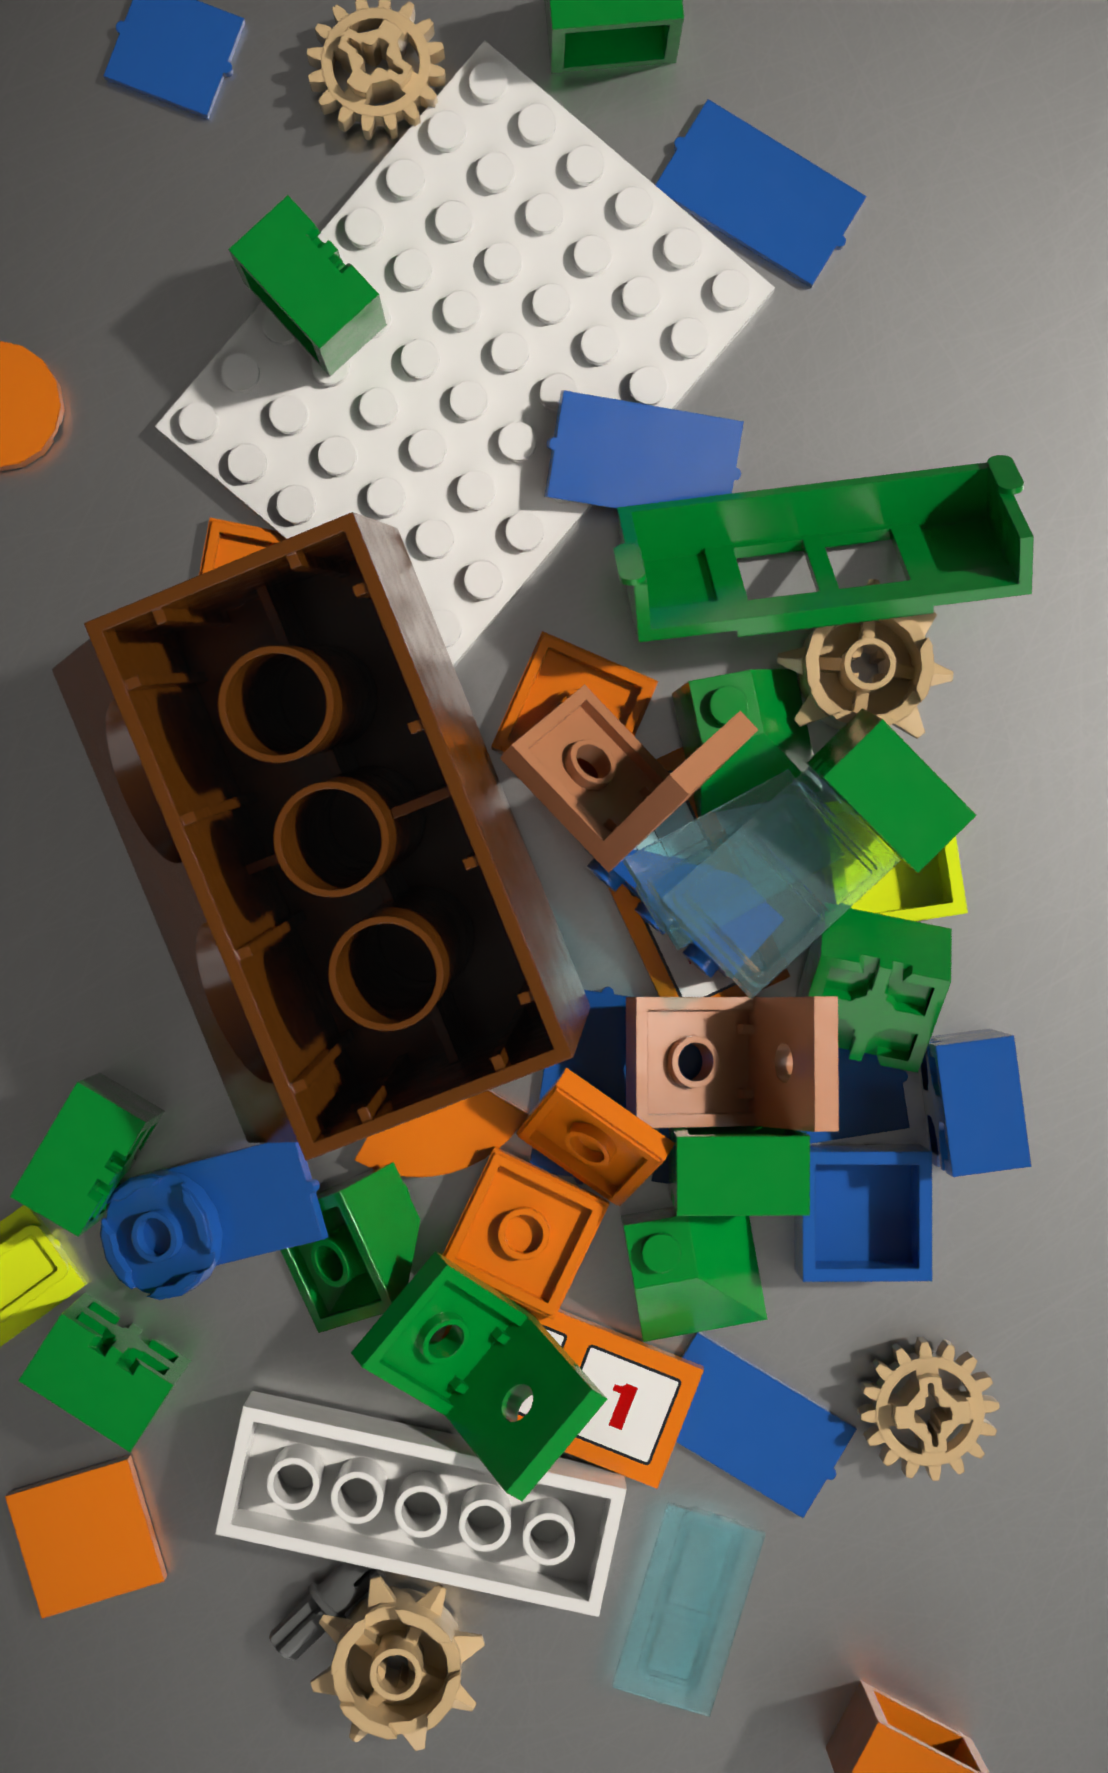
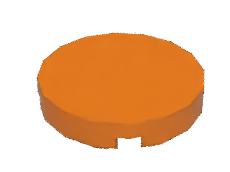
M0 341V471L26 467L46 454L55 441L53 438L58 432L59 424L62 425L65 408L61 386L48 365L24 346Z

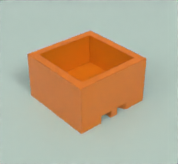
M861 1680L825 1747L834 1773H990L971 1738Z

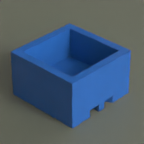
M989 1028L931 1036L919 1068L929 1148L932 1151V1164L936 1167H941L943 1171L946 1170V1173L952 1177L1032 1167L1014 1035Z
M810 1144V1216H794V1270L803 1282L932 1281V1151L921 1144Z

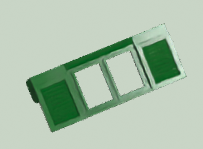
M996 455L990 457L984 463L617 507L620 545L614 548V558L619 581L626 585L638 642L737 631V637L932 614L934 613V606L1032 594L1034 536L1014 494L1021 493L1024 490V481L1011 457ZM884 540L892 541L907 581L839 589L825 548ZM795 551L804 552L816 592L748 600L737 563L738 558Z

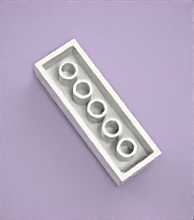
M251 1391L243 1405L215 1534L599 1617L627 1488L625 1476L598 1465L559 1457L521 1502L503 1490L469 1445L459 1435Z

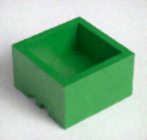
M544 0L551 74L676 63L684 23L683 0Z
M287 195L228 250L243 283L329 376H332L387 325L380 295L352 264L347 263L345 265L338 249L330 240L324 243L318 238V235L321 233L317 226Z
M863 708L806 763L897 856L903 859L917 873L977 816L882 718Z
M824 903L796 997L838 996V1048L849 1050V1059L861 1061L864 1053L877 1055L881 1066L918 1073L951 984L952 929Z
M101 1073L78 1081L10 1197L79 1237L102 1219L110 1203H106L112 1192L121 1185L120 1180L131 1170L136 1161L134 1159L136 1151L138 1149L141 1150L145 1146L165 1110Z
M759 1126L669 1128V1139L675 1143L669 1153V1197L677 1216H810V1135L806 1131Z
M84 1293L61 1313L18 1381L128 1452H131L157 1415L191 1360L160 1340L152 1339L147 1346L140 1339L143 1329L133 1323L129 1328H122L116 1325L120 1319L118 1314L92 1296Z

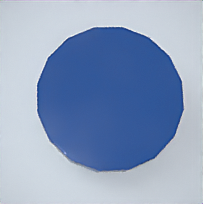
M160 1169L133 1176L112 1192L106 1203H110L107 1209V1217L101 1219L100 1238L105 1259L119 1281L131 1290L137 1287L142 1292L148 1293L149 1295L146 1297L163 1300L182 1296L210 1278L221 1257L223 1231L218 1210L203 1187L185 1174Z

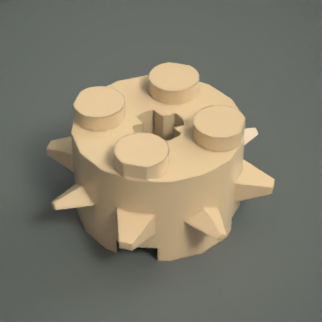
M869 579L867 585L880 584L877 579ZM934 612L932 614L814 628L805 639L802 648L778 653L777 663L798 673L799 689L805 699L794 721L801 727L822 719L830 727L841 729L863 708L882 718L889 726L893 725L918 739L925 733L917 708L918 704L928 695L930 686L953 681V671L934 662L933 645L929 637H925L937 614ZM862 652L870 655L869 664H877L879 674H875L867 679L866 683L858 679L859 673H853L851 669V663L861 657Z
M380 1575L370 1578L369 1597L361 1600L346 1617L347 1619L323 1615L320 1619L319 1624L336 1643V1648L331 1666L311 1680V1687L313 1692L338 1696L343 1714L352 1722L349 1738L352 1741L358 1742L368 1733L386 1740L397 1739V1735L403 1734L415 1751L425 1749L426 1732L436 1727L451 1708L471 1712L474 1710L477 1703L461 1685L462 1663L484 1647L485 1643L482 1634L459 1630L458 1623L443 1606L446 1588L443 1585L437 1584L427 1594L410 1588L388 1587ZM388 1656H403L409 1660L408 1665L402 1662L399 1670L390 1668L387 1665Z

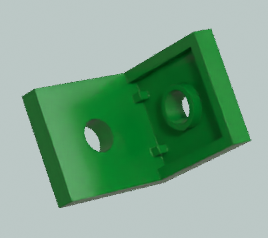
M436 1251L351 1352L362 1368L446 1416L503 1490L521 1502L608 1400L531 1312ZM452 1325L449 1333L441 1341H430L434 1333L440 1328ZM533 1395V1402L529 1412L522 1419L518 1420V1411L522 1403L529 1396Z

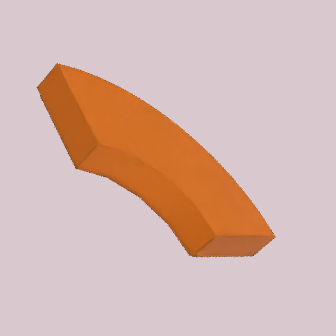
M488 1090L367 1137L354 1160L372 1169L394 1162L400 1176L433 1177L453 1173L482 1161L491 1155L495 1146L500 1148L520 1128L528 1116V1112L495 1092Z

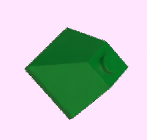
M791 669L745 670L688 681L672 693L685 759L690 757L739 711L758 729L693 794L698 817L822 792L818 775L806 764L814 756L808 726L799 727L794 721L796 714L803 704L795 671Z
M394 1162L356 1175L317 1193L329 1237L320 1241L280 1250L318 1333L383 1314L409 1282L421 1220L410 1198L409 1190L402 1181Z
M674 1206L621 1216L643 1342L768 1320L749 1216H677Z

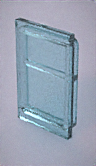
M809 766L669 891L659 903L679 923L680 928L684 929L725 971L726 976L731 978L752 1000L901 860Z

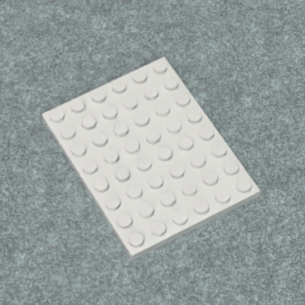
M485 40L437 95L438 103L435 108L428 106L420 115L421 123L417 126L412 125L320 232L321 234L318 235V238L324 243L330 240L338 249L345 265L347 263L352 264L379 293L387 325L332 376H329L261 302L155 426L162 435L286 539L351 512L398 528L453 667L459 663L592 506V504L544 497L551 450L547 448L546 442L549 438L554 437L561 390L675 409L768 300L775 289L773 285Z

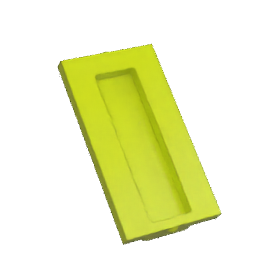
M24 1205L0 1221L1 1347L88 1284L62 1249L60 1241L54 1238L39 1215Z

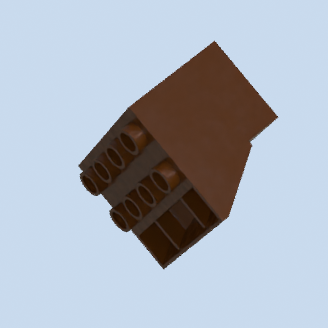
M351 512L84 623L90 639L52 668V672L248 1143L298 1142L305 1160L308 1161L573 1058L591 1006L398 528Z

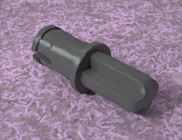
M342 1562L319 1585L312 1582L308 1586L310 1594L271 1631L269 1635L271 1643L284 1658L291 1661L297 1660L326 1632L319 1624L322 1616L328 1615L347 1619L345 1613L369 1591L370 1578L380 1575L384 1579L386 1577L384 1571Z

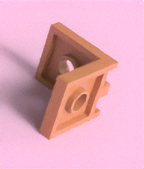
M584 684L514 742L500 759L609 873L691 797L758 729L739 711L670 774ZM582 758L588 761L597 771L598 778L587 775L580 768L577 759Z
M838 996L626 997V1109L652 1128L759 1126L810 1132L839 1131ZM691 1043L701 1052L703 1062L699 1074L695 1078L688 1080L680 1072L678 1059L682 1049Z

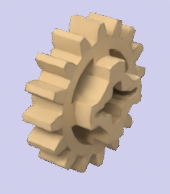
M355 0L356 11L348 14L339 5H335L332 11L336 25L331 28L327 25L317 24L315 27L317 40L323 47L307 49L309 65L319 69L308 75L312 92H324L318 100L324 115L333 113L338 109L340 110L337 119L340 130L346 132L356 121L362 124L364 139L366 140L372 139L376 126H385L386 132L391 139L398 138L397 122L405 119L411 126H417L421 123L417 108L420 105L425 108L428 106L435 108L438 103L437 94L430 86H445L446 83L445 69L434 65L445 59L443 42H429L435 34L434 23L430 18L416 25L414 24L416 16L415 6L410 1L403 5L399 12L392 10L390 0H379L378 7L369 8L366 0ZM408 43L412 45L420 61L418 74L413 71L412 65L402 60L406 54ZM382 59L387 61L388 71L377 67L371 75L366 73V63L376 67ZM336 60L342 64V69L351 73L347 80L345 92L335 79ZM396 100L386 105L375 106V104Z
M917 1337L915 1353L907 1354L898 1343L892 1345L895 1361L888 1366L883 1361L875 1359L871 1364L880 1376L877 1383L861 1381L859 1387L866 1396L872 1399L871 1404H865L857 1408V1414L862 1421L875 1423V1425L869 1427L863 1433L866 1441L870 1446L880 1445L885 1442L879 1454L882 1462L886 1466H890L901 1457V1470L906 1477L911 1479L917 1473L920 1465L925 1466L932 1481H939L941 1465L947 1463L959 1475L964 1473V1464L961 1456L969 1452L971 1455L981 1459L985 1453L976 1442L979 1435L995 1436L997 1432L992 1423L984 1417L985 1413L999 1410V1402L993 1396L982 1395L981 1393L993 1384L991 1377L985 1371L970 1375L975 1369L977 1360L968 1351L954 1360L955 1346L945 1339L942 1340L936 1352L931 1351L929 1343L924 1337ZM938 1369L948 1371L958 1377L966 1391H959L958 1388L946 1389L943 1387ZM910 1374V1379L900 1391L891 1394L895 1385L904 1376ZM929 1390L932 1397L941 1407L931 1409L930 1419L927 1420V1428L925 1422L915 1410L925 1407V1398L928 1397ZM959 1424H964L960 1432L947 1442L946 1439ZM889 1426H896L897 1429L909 1428L914 1432L918 1448L900 1441L893 1435Z

